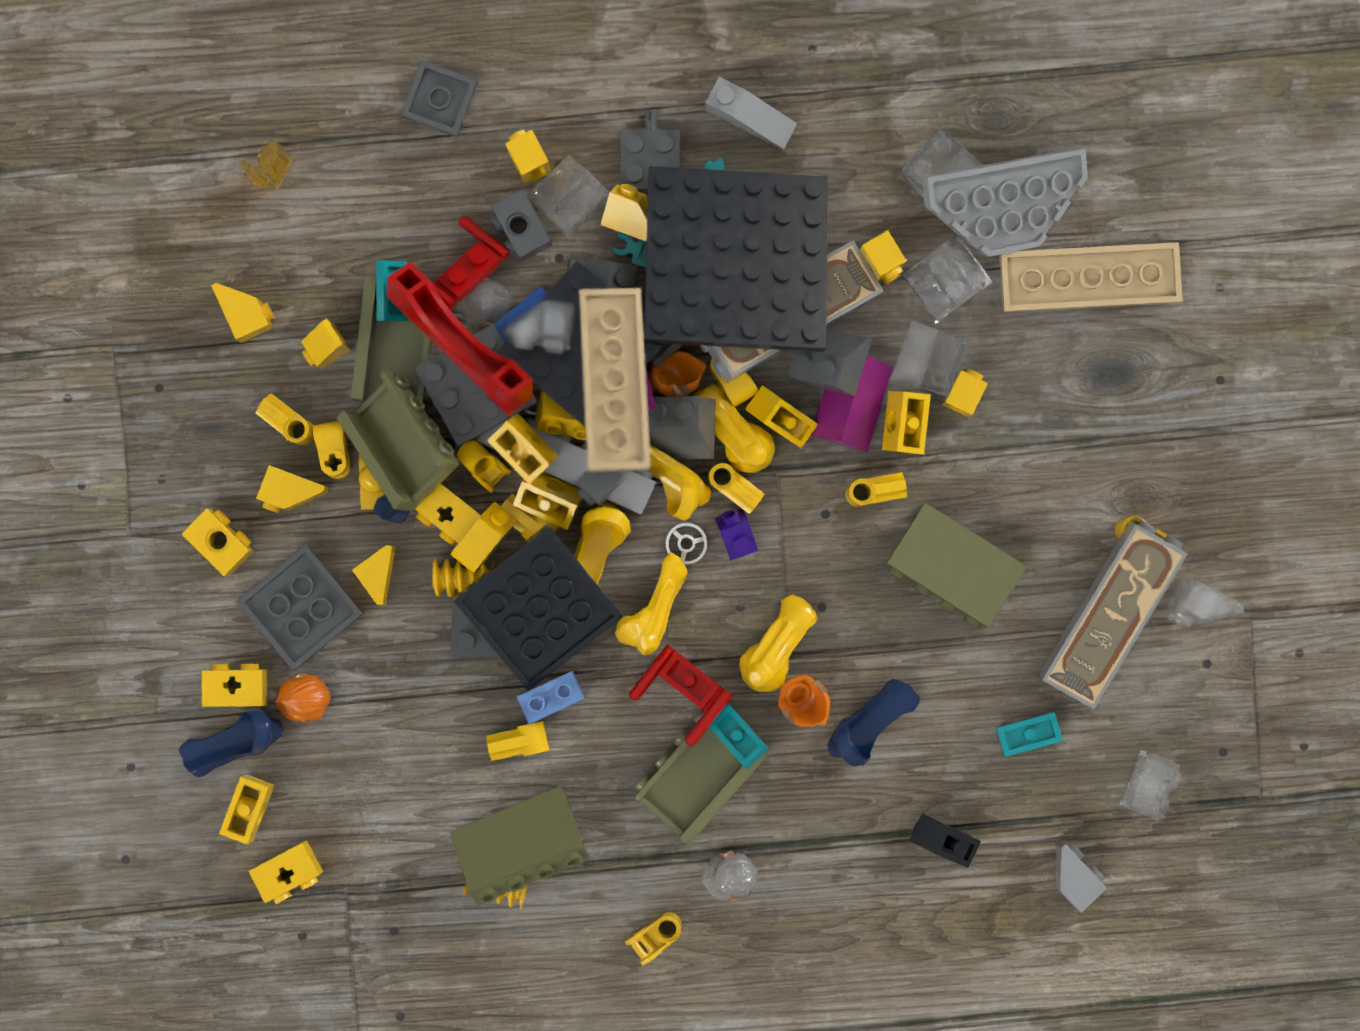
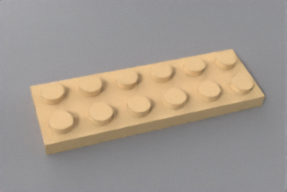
M1179 242L1028 250L999 255L1003 313L1170 304L1183 301Z
M641 288L580 289L579 307L588 472L649 470L650 450Z

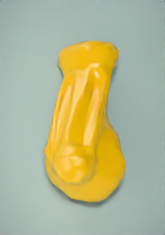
M708 385L693 394V396L715 399V435L725 445L726 456L735 470L738 472L757 473L770 465L775 452L773 437L760 426L748 423L726 398L719 385Z
M649 443L650 469L646 471L662 482L667 498V512L677 519L686 521L698 506H703L709 502L711 489L695 472Z
M604 502L602 506L590 509L584 514L580 526L582 536L574 554L597 585H599L607 556L616 547L621 545L631 532L630 521L619 510L617 505L611 502Z
M670 552L662 561L660 578L648 606L633 616L622 617L617 623L615 634L618 641L622 644L636 647L638 652L644 656L650 655L658 649L666 630L674 598L687 579L688 570L679 556Z
M794 594L782 599L778 618L771 624L762 640L751 646L741 656L739 667L742 679L754 691L772 692L784 683L789 670V656L807 630L817 621L816 611L807 601Z

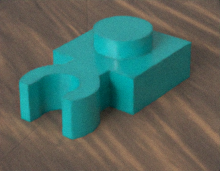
M618 233V239L624 240L627 246L623 250L613 248V254L618 257L631 255L633 256L631 265L645 269L646 241L638 239V242H634L629 235Z

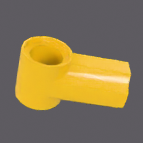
M270 393L259 404L255 414L284 435L288 441L297 445H306L313 440V424L304 419L274 394ZM299 423H303L305 427L304 434L300 438H295L293 435L294 427Z
M726 463L714 465L707 474L708 483L712 488L718 490L748 514L753 511L765 495V493ZM719 468H723L729 473V481L725 485H719L714 481V473Z
M903 472L867 479H857L847 486L845 496L847 501L855 507L907 498L906 481ZM856 485H862L867 489L868 496L866 500L860 501L854 497L853 490Z
M513 494L501 506L518 520L514 528L521 532L520 535L526 540L546 524H549L555 533L560 528L555 524L513 506L516 498Z
M543 721L517 726V729L486 735L491 761L520 754L527 756L549 751Z

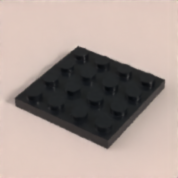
M576 261L498 350V353L505 358L513 360L533 379V383L585 427L579 290L610 288L580 262ZM642 316L643 331H644V317ZM644 343L645 367L665 344Z
M546 524L453 597V602L528 691L623 617L549 524Z

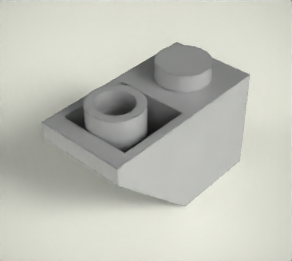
M1060 841L1056 845L1055 888L1076 910L1082 913L1107 889L1101 882L1105 877L1094 865L1088 868L1081 859L1084 855L1073 843L1067 846L1064 842Z

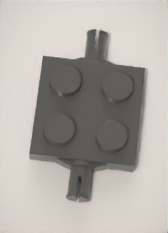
M645 110V128L621 130L620 185H632L638 189V192L646 194L647 198L649 166L681 168V131L657 128V110H652V121L651 111Z

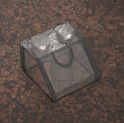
M1193 578L1178 580L1163 611L1170 614L1168 617L1170 621L1182 627L1185 625L1191 627L1192 625H1203L1243 613L1246 607Z
M1141 750L1119 805L1158 821L1159 817H1163L1168 810L1170 800L1167 797L1171 788L1175 789L1180 781L1181 772H1179V768L1181 765L1155 753Z

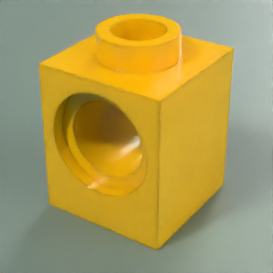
M967 369L966 372L962 370L958 372L942 405L968 418L971 417L988 385L987 382L982 380L984 376L971 369Z

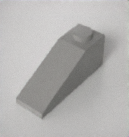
M718 77L705 102V111L783 151L797 126L796 122L747 90L721 77Z

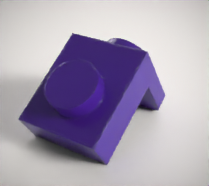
M741 508L728 510L715 518L730 561L759 551L744 510Z

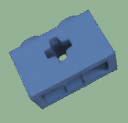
M574 671L517 696L529 724L586 698Z

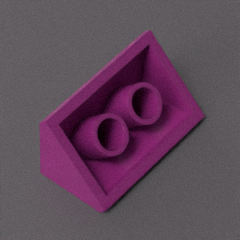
M867 356L855 396L824 390L815 417V422L818 426L811 436L867 453L893 367Z

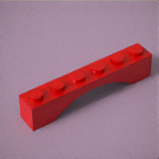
M408 262L387 277V298L508 416L531 399L533 379L513 360L493 352L475 338L450 311L431 281L413 263Z

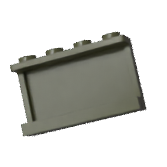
M364 280L351 399L365 402L382 385L383 380L380 374L385 370L403 374L410 383V389L423 402V409H425L426 402H431V397L414 367L436 356L432 355L433 342L409 318L408 321H377L376 281Z
M383 370L380 374L383 380L382 385L355 412L343 410L336 418L392 507L398 510L413 511L459 465V462L453 455V448L444 441L438 432V425L429 418L423 409V402L410 389L408 379L399 372L394 373Z
M926 502L923 503L891 557L886 561L885 564L890 567L888 573L901 581L905 577L915 583L913 589L926 597L933 594L941 599L939 605L954 614L955 610L960 611L966 615L964 621L979 630L981 625L989 628L1027 566Z
M702 710L694 721L697 723L705 712ZM710 728L706 730L695 746L686 744L685 738L689 732L685 729L675 740L674 744L678 747L672 754L669 755L665 752L654 764L657 771L650 778L645 775L634 787L638 791L634 798L642 802L689 846L768 756L767 752L750 768L746 769Z
M562 786L450 832L468 891L477 905L490 903L503 894L519 891L527 884L539 879L550 878L558 871L576 867L582 861L589 859L588 852L583 845L571 811L570 801Z

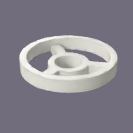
M681 523L670 530L666 538L668 554L670 553L669 539L673 533L679 539L678 548L682 551L681 559L685 565L696 563L704 556L707 549V538L700 527L692 523ZM690 526L697 529L703 537L694 539L691 535H681L676 529ZM682 539H691L692 547L690 549H683L681 547ZM704 541V549L701 555L695 560L686 562V553L691 552L695 548L696 543Z

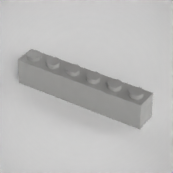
M528 419L527 423L559 456L543 472L577 486L576 481L587 470L586 444L583 443L581 448L570 443L572 438L560 434L553 436L546 432L535 430L536 422ZM505 422L480 435L478 442L496 450L487 440ZM636 470L635 472L618 471L623 475L624 480L609 496L607 501L642 516L657 484L651 480L653 474L645 470Z

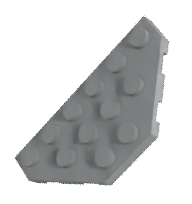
M1079 147L922 176L925 207L983 256L991 257L1041 247L1048 237L1046 233L1054 222L1059 221L1071 202L1069 200L1078 187L1081 188L1088 178L1086 148Z

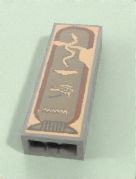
M854 240L827 255L826 327L876 299L884 292ZM700 346L704 352L710 353L714 360L712 366L719 378L724 377L727 383L785 351Z
M1130 520L1038 674L1044 682L1092 709H1095L1188 555L1180 549L1183 543L1169 535L1165 539L1154 534L1157 528L1143 520L1139 524Z

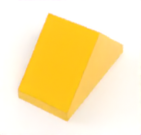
M384 546L352 569L377 605L386 606L396 550L394 546Z

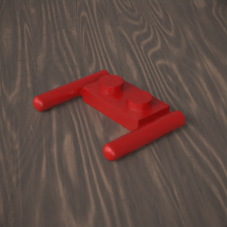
M461 216L458 224L479 241L437 279L436 283L431 281L437 293L450 310L501 265L502 260H506L510 256V250L467 216Z
M667 644L629 692V697L633 701H638L659 675L705 712L685 738L687 745L695 746L733 695Z

